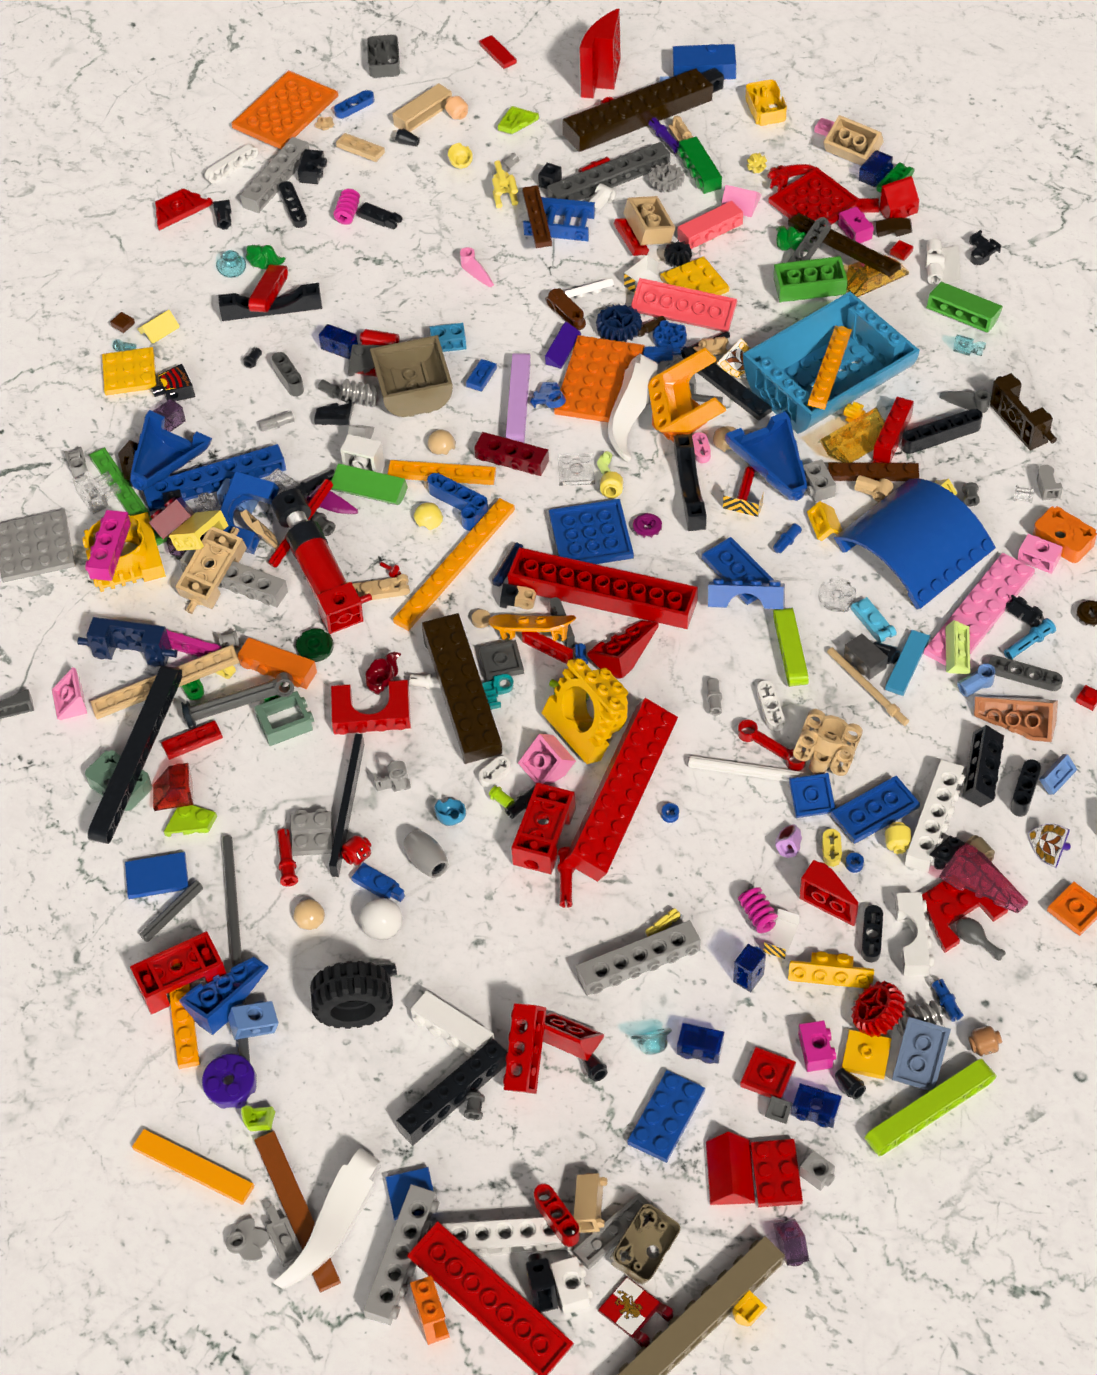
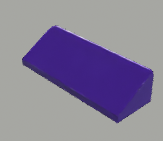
M564 322L545 355V364L562 369L575 346L578 335L581 336V332L569 323Z

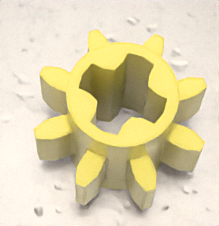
M754 153L747 159V167L754 174L761 173L767 167V160L760 153Z

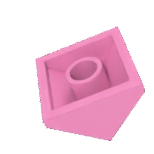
M726 185L721 205L733 201L743 211V216L752 217L761 198V193Z
M72 667L52 689L57 719L59 720L87 714L81 681L76 668Z

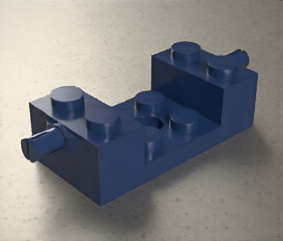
M97 617L92 618L86 634L87 638L78 637L77 641L78 645L90 647L93 657L98 659L112 660L116 648L144 652L147 665L154 667L166 666L169 657L176 658L178 653L177 650H172L165 626Z

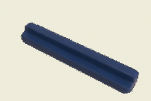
M514 543L492 579L494 586L500 587L503 584L519 547L523 548L522 544Z

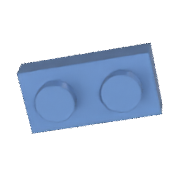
M1062 754L1039 780L1047 793L1054 795L1077 771V768L1068 754Z

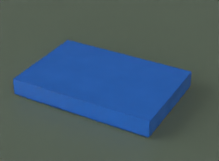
M185 852L125 862L129 899L181 891L189 886Z

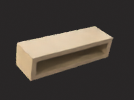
M438 83L393 113L394 126L398 129L405 128L411 132L443 111L447 99L452 96V92Z

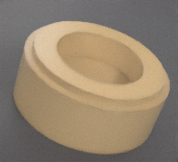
M483 609L476 610L472 614L473 625L477 628L487 627L490 618L489 612Z

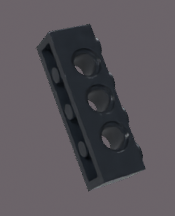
M988 725L973 732L962 797L979 807L991 803L996 796L995 790L1004 735Z

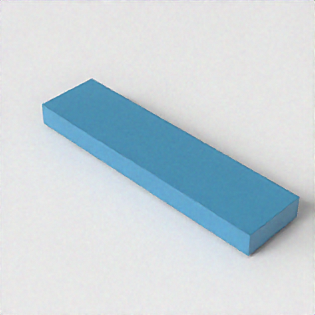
M915 630L911 631L886 684L885 690L904 696L924 653V649L930 640V635Z

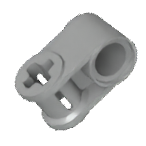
M82 447L71 452L64 451L73 478L76 480L87 478L88 469Z

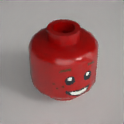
M355 835L343 844L341 855L348 864L360 865L370 857V847L372 845L366 837L362 838Z

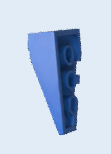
M252 957L232 967L231 972L221 977L217 975L213 977V981L203 986L202 984L195 986L179 1001L201 1028L214 1035L229 1021L228 1016L231 1008L244 1002L269 968L257 958Z

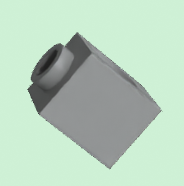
M813 1150L800 1166L799 1176L821 1191L825 1185L829 1187L834 1181L835 1166ZM822 1170L824 1173L818 1175L814 1171Z

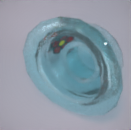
M227 250L222 253L220 259L216 262V268L223 276L235 278L245 271L246 261L236 251Z
M669 1027L633 1035L630 1039L637 1040L639 1048L644 1054H658L666 1049L668 1044L667 1035L672 1032V1029Z

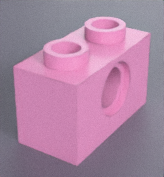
M1028 534L1019 549L1017 560L1052 574L1061 558L1063 547Z

